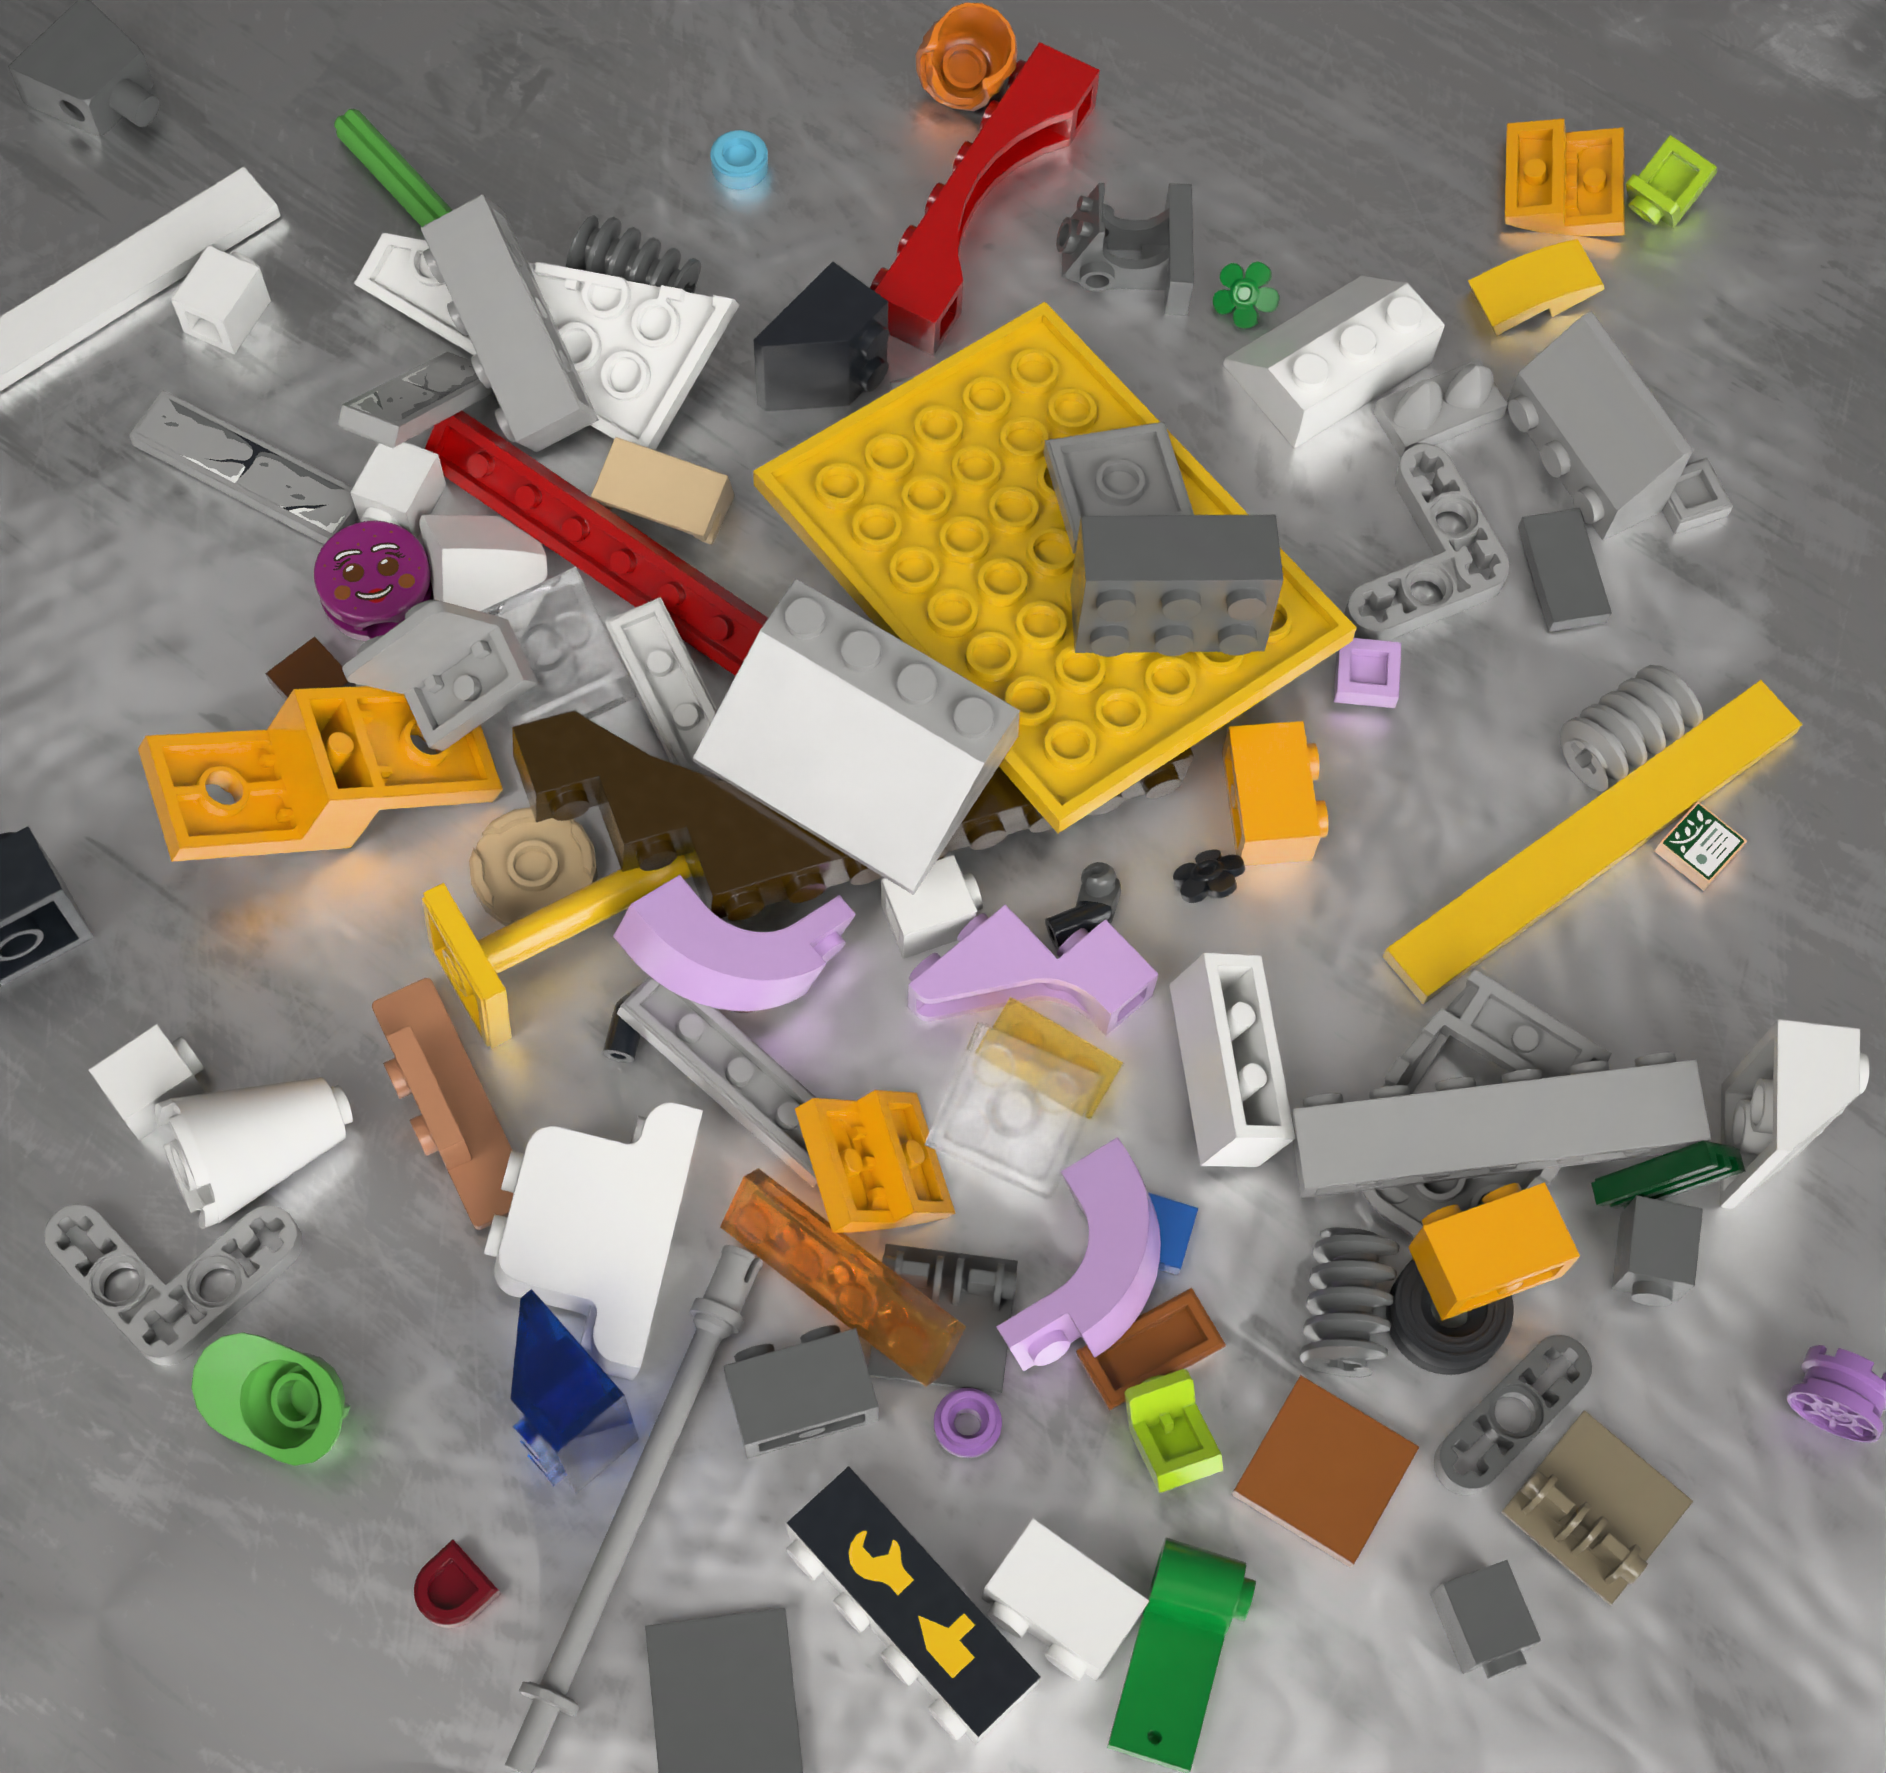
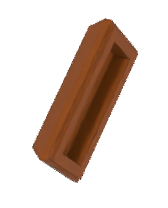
M1190 1288L1137 1317L1124 1335L1094 1358L1087 1345L1076 1350V1354L1110 1411L1125 1403L1124 1393L1128 1388L1139 1385L1153 1376L1167 1375L1181 1369H1186L1225 1348L1226 1344L1194 1290Z

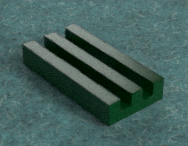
M1701 1141L1596 1178L1591 1183L1596 1205L1605 1206L1609 1204L1611 1208L1623 1207L1625 1209L1636 1195L1664 1200L1746 1171L1740 1149L1734 1148V1146Z

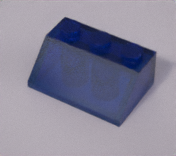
M532 1289L520 1298L510 1397L520 1420L512 1428L521 1438L520 1443L528 1452L527 1457L542 1476L553 1487L564 1479L577 1494L638 1441L639 1437L625 1394Z

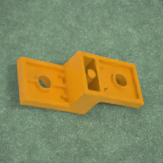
M368 686L293 689L267 730L146 735L138 748L171 862L352 848L379 810L493 802L503 790L481 725L444 751L435 749V755L423 753L415 747L410 737L411 735H417L425 741L405 695ZM205 785H219L224 791L231 793L235 803L228 805L215 801L208 794Z

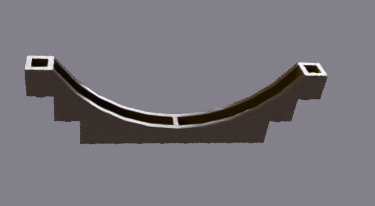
M576 710L512 727L513 758L536 822L554 818L557 821L571 820L586 813L590 807L598 805L622 872L639 867L644 871L657 870L671 864L677 856L684 855L700 899L721 919L727 917L730 921L745 920L761 912L766 905L787 899L792 903H802L818 897L826 888L848 881L853 885H863L882 877L731 784L651 756L587 719ZM1188 748L1089 813V815L1097 816L1108 813L1119 807L1123 801L1145 794L1149 799H1156L1172 793L1182 784L1193 760L1194 754L1191 748ZM998 766L937 860L945 857L947 852L971 846L973 850L992 847L1000 843L1007 835L1030 829L1033 833H1040L1050 830L1052 827Z

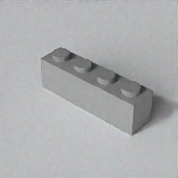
M482 194L421 227V231L429 246L427 250L423 251L425 261L436 280L441 284L445 282L453 300L447 304L449 315L459 332L463 336L469 335L477 353L471 357L472 366L482 384L487 389L492 388L496 395L500 408L495 410V416L507 439L510 442L516 441L537 453L598 421L599 419L504 210Z

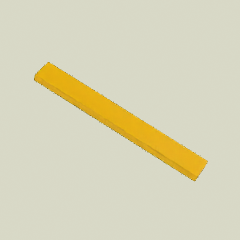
M1759 680L1702 721L1701 724L1688 731L1680 739L1674 741L1663 751L1656 754L1642 766L1635 769L1387 947L1382 957L1418 1000L1425 1004L1684 816L1697 802L1701 803L1794 736L1803 724L1766 684Z

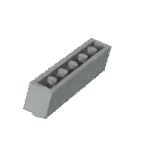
M1666 1052L1638 1057L1634 1060L1636 1067L1610 1070L1608 1061H1590L1568 1067L1569 1075L1543 1078L1541 1069H1525L1503 1074L1501 1076V1084L1476 1086L1475 1078L1459 1077L1437 1082L1435 1084V1092L1410 1094L1409 1086L1394 1085L1369 1091L1370 1100L1344 1103L1343 1096L1339 1093L1307 1097L1303 1099L1304 1108L1293 1109L1291 1114L1296 1138L1293 1140L1300 1196L1301 1198L1664 1155L1701 1141H1710L1711 1136L1697 1060L1676 1062L1675 1053Z

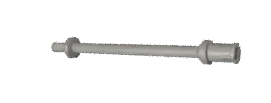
M725 1245L703 1298H696L689 1312L694 1316L695 1334L540 1684L522 1682L519 1689L521 1694L533 1701L505 1763V1766L520 1773H532L559 1711L571 1716H576L579 1706L573 1699L566 1696L720 1341L729 1337L731 1333L738 1334L743 1325L744 1318L740 1315V1312L757 1273L764 1264L760 1258H755V1255L736 1246Z

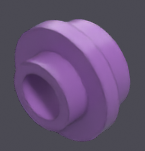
M973 1388L957 1389L946 1395L936 1408L934 1415L936 1438L945 1450L955 1456L973 1458L983 1455L996 1444L1002 1428L1001 1412L996 1402L983 1391ZM969 1413L976 1416L981 1426L978 1432L973 1435H963L958 1432L954 1422L959 1415Z

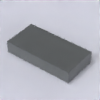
M1580 508L1522 517L1518 530L1548 631L1553 632L1607 623L1612 612Z

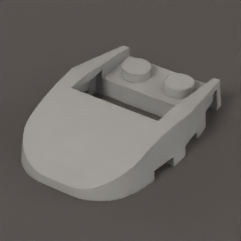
M1475 969L1467 978L1466 987L1445 1010L1441 1008L1402 1057L1399 1056L1384 1078L1385 1084L1383 1087L1406 1085L1409 1086L1410 1094H1413L1450 1035L1508 1072L1541 1069L1543 1078L1569 1075L1568 1067L1590 1061H1609L1612 1053ZM1561 1167L1362 1192L1378 1214L1415 1238L1423 1226L1422 1219L1438 1209L1458 1204L1462 1212L1483 1205L1482 1198L1488 1193L1511 1183H1519L1522 1190L1544 1182L1546 1185L1550 1184Z

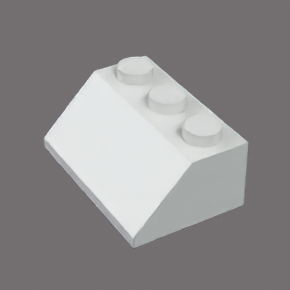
M1361 275L1226 357L1223 366L1295 449L1432 364L1445 324L1408 283Z
M1778 1019L1725 1079L1721 1089V1144L1740 1149L1746 1172L1720 1180V1208L1733 1209L1795 1158L1813 1139L1822 1134L1823 1130L1838 1115H1841L1844 1109L1859 1094L1865 1091L1869 1078V1059L1867 1054L1860 1053V1029Z

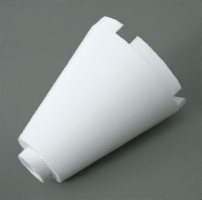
M322 1077L174 1097L155 1105L157 1126L171 1124L175 1140L164 1144L163 1147L188 1209L191 1213L202 1209L198 1222L202 1229L219 1224L343 1141L346 1137L344 1125L353 1122L352 1111L342 1088L339 1085L330 1088Z

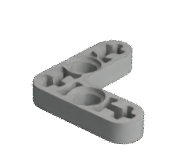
M1418 444L1406 450L1401 457L1395 476L1397 491L1435 556L1364 583L1354 589L1344 612V615L1357 627L1354 638L1389 641L1487 602L1499 594L1509 574L1510 563L1502 545L1451 458L1443 449L1435 445ZM1415 467H1419L1423 473H1435L1431 485L1424 475L1413 476ZM1434 492L1436 497L1429 502L1431 494ZM1441 512H1456L1466 520L1468 529L1462 533H1448L1439 527L1436 516ZM1473 542H1475L1472 552L1470 554L1467 548ZM1472 561L1480 570L1490 568L1491 573L1487 580H1485L1481 573L1470 575L1468 570ZM1418 581H1430L1439 587L1443 599L1433 604L1422 603L1412 595L1410 586ZM1396 593L1398 604L1391 606ZM1364 605H1369L1373 612L1386 609L1382 622H1377L1372 615L1362 617L1361 613Z
M80 1204L65 1206L55 1212L50 1218L44 1232L45 1245L55 1260L144 1357L154 1364L164 1366L178 1364L189 1357L287 1270L300 1255L303 1245L302 1233L288 1212L280 1207L270 1205L257 1207L247 1213L165 1285L108 1222L90 1206ZM77 1225L83 1231L89 1229L87 1232L88 1238L103 1253L104 1256L99 1258L95 1264L78 1247L74 1245L68 1247L71 1241L66 1233L73 1226ZM266 1226L270 1231L275 1232L284 1227L279 1233V1237L283 1242L280 1249L273 1252L265 1246L249 1258V1261L257 1269L249 1277L240 1262L230 1254L239 1248L245 1258H247L261 1244L256 1236L260 1229ZM116 1246L117 1249L111 1252L112 1248ZM125 1267L136 1270L139 1274L140 1283L132 1297L119 1302L110 1301L105 1297L104 1284L112 1272ZM219 1268L232 1271L235 1274L236 1284L234 1291L229 1297L219 1302H209L200 1296L199 1287L201 1280L207 1273ZM89 1271L86 1276H83L84 1272ZM186 1294L193 1306L204 1314L205 1317L197 1323L188 1312L173 1327L175 1333L179 1336L174 1343L168 1346L164 1341L158 1340L150 1346V1343L156 1337L155 1331L151 1328L152 1325L161 1318L171 1324L181 1317L186 1310L178 1300Z

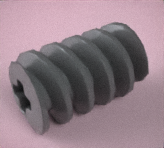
M595 215L588 217L577 231L567 255L566 267L621 277L627 281L657 287L663 285L679 288L689 293L695 292L701 270V263L695 258L688 260L682 269L679 270L681 253L676 248L669 249L661 260L658 259L661 252V242L654 237L648 239L642 248L639 249L641 232L635 227L629 228L619 239L621 221L615 217L609 218L601 228H598L599 222Z
M1339 1227L1326 1228L1320 1231L1319 1236L1323 1239L1317 1241L1313 1247L1312 1255L1319 1265L1312 1268L1309 1281L1317 1290L1309 1294L1306 1307L1314 1317L1307 1319L1303 1326V1334L1311 1343L1302 1347L1299 1359L1303 1365L1327 1374L1358 1378L1371 1376L1374 1372L1366 1367L1367 1361L1386 1358L1388 1349L1370 1341V1334L1388 1332L1391 1328V1323L1388 1320L1373 1315V1308L1391 1306L1394 1302V1297L1390 1293L1376 1288V1282L1391 1281L1397 1275V1271L1393 1267L1380 1263L1379 1257L1396 1255L1399 1252L1400 1245L1396 1241L1367 1230Z

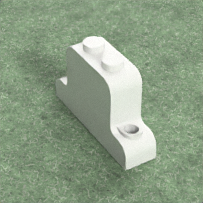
M677 1103L659 1105L651 1111L647 1118L637 1117L630 1144L562 1127L549 1126L538 1130L531 1136L525 1153L511 1150L501 1190L513 1193L507 1217L494 1214L484 1254L497 1257L494 1265V1276L498 1286L505 1293L514 1297L579 1312L587 1316L580 1347L587 1349V1355L591 1364L601 1373L633 1381L641 1368L703 1112L701 1109Z

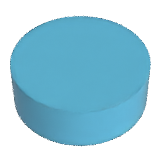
M744 130L730 131L718 137L711 147L712 173L715 179L723 186L735 190H744L756 186L765 178L768 171V151L764 141L756 134Z

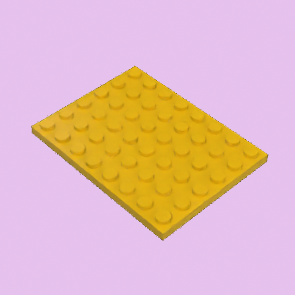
M1043 302L753 470L754 486L876 626L1020 710L1018 738L999 767L1059 834L1352 642L1357 627L1280 548L1283 583L1265 651H1252L1244 655H1228L1223 652H1187L1178 656H1166L1158 652H1132L1111 657L1100 656L1095 653H1075L1070 593L1075 553L1072 552L1044 457L1045 440L1159 423L1160 421L1046 302ZM1167 429L1194 515H1249Z

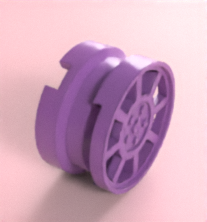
M1823 1345L1810 1347L1801 1365L1805 1376L1800 1384H1795L1791 1387L1787 1396V1402L1790 1407L1808 1422L1836 1436L1863 1443L1878 1441L1884 1429L1880 1417L1883 1410H1886V1373H1883L1882 1378L1878 1377L1872 1371L1874 1362L1853 1352L1838 1348L1836 1355L1830 1356L1825 1355L1827 1348Z

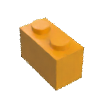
M1304 722L1229 726L1222 749V760L1236 855L1243 859L1245 866L1312 861L1320 838H1326L1328 835V812L1325 801L1315 799L1313 781L1319 778V755L1316 744L1307 743Z
M1545 1182L1525 1190L1521 1189L1519 1183H1511L1485 1195L1482 1198L1483 1205L1463 1212L1458 1204L1449 1205L1430 1213L1422 1219L1423 1226L1408 1248L1442 1321L1560 1278L1580 1257Z

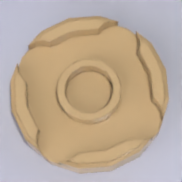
M531 807L514 809L493 820L482 832L483 837L477 843L476 849L473 848L469 860L471 884L476 897L485 912L504 926L597 881L598 878L594 845L582 825L573 819L557 821L554 818L536 822Z

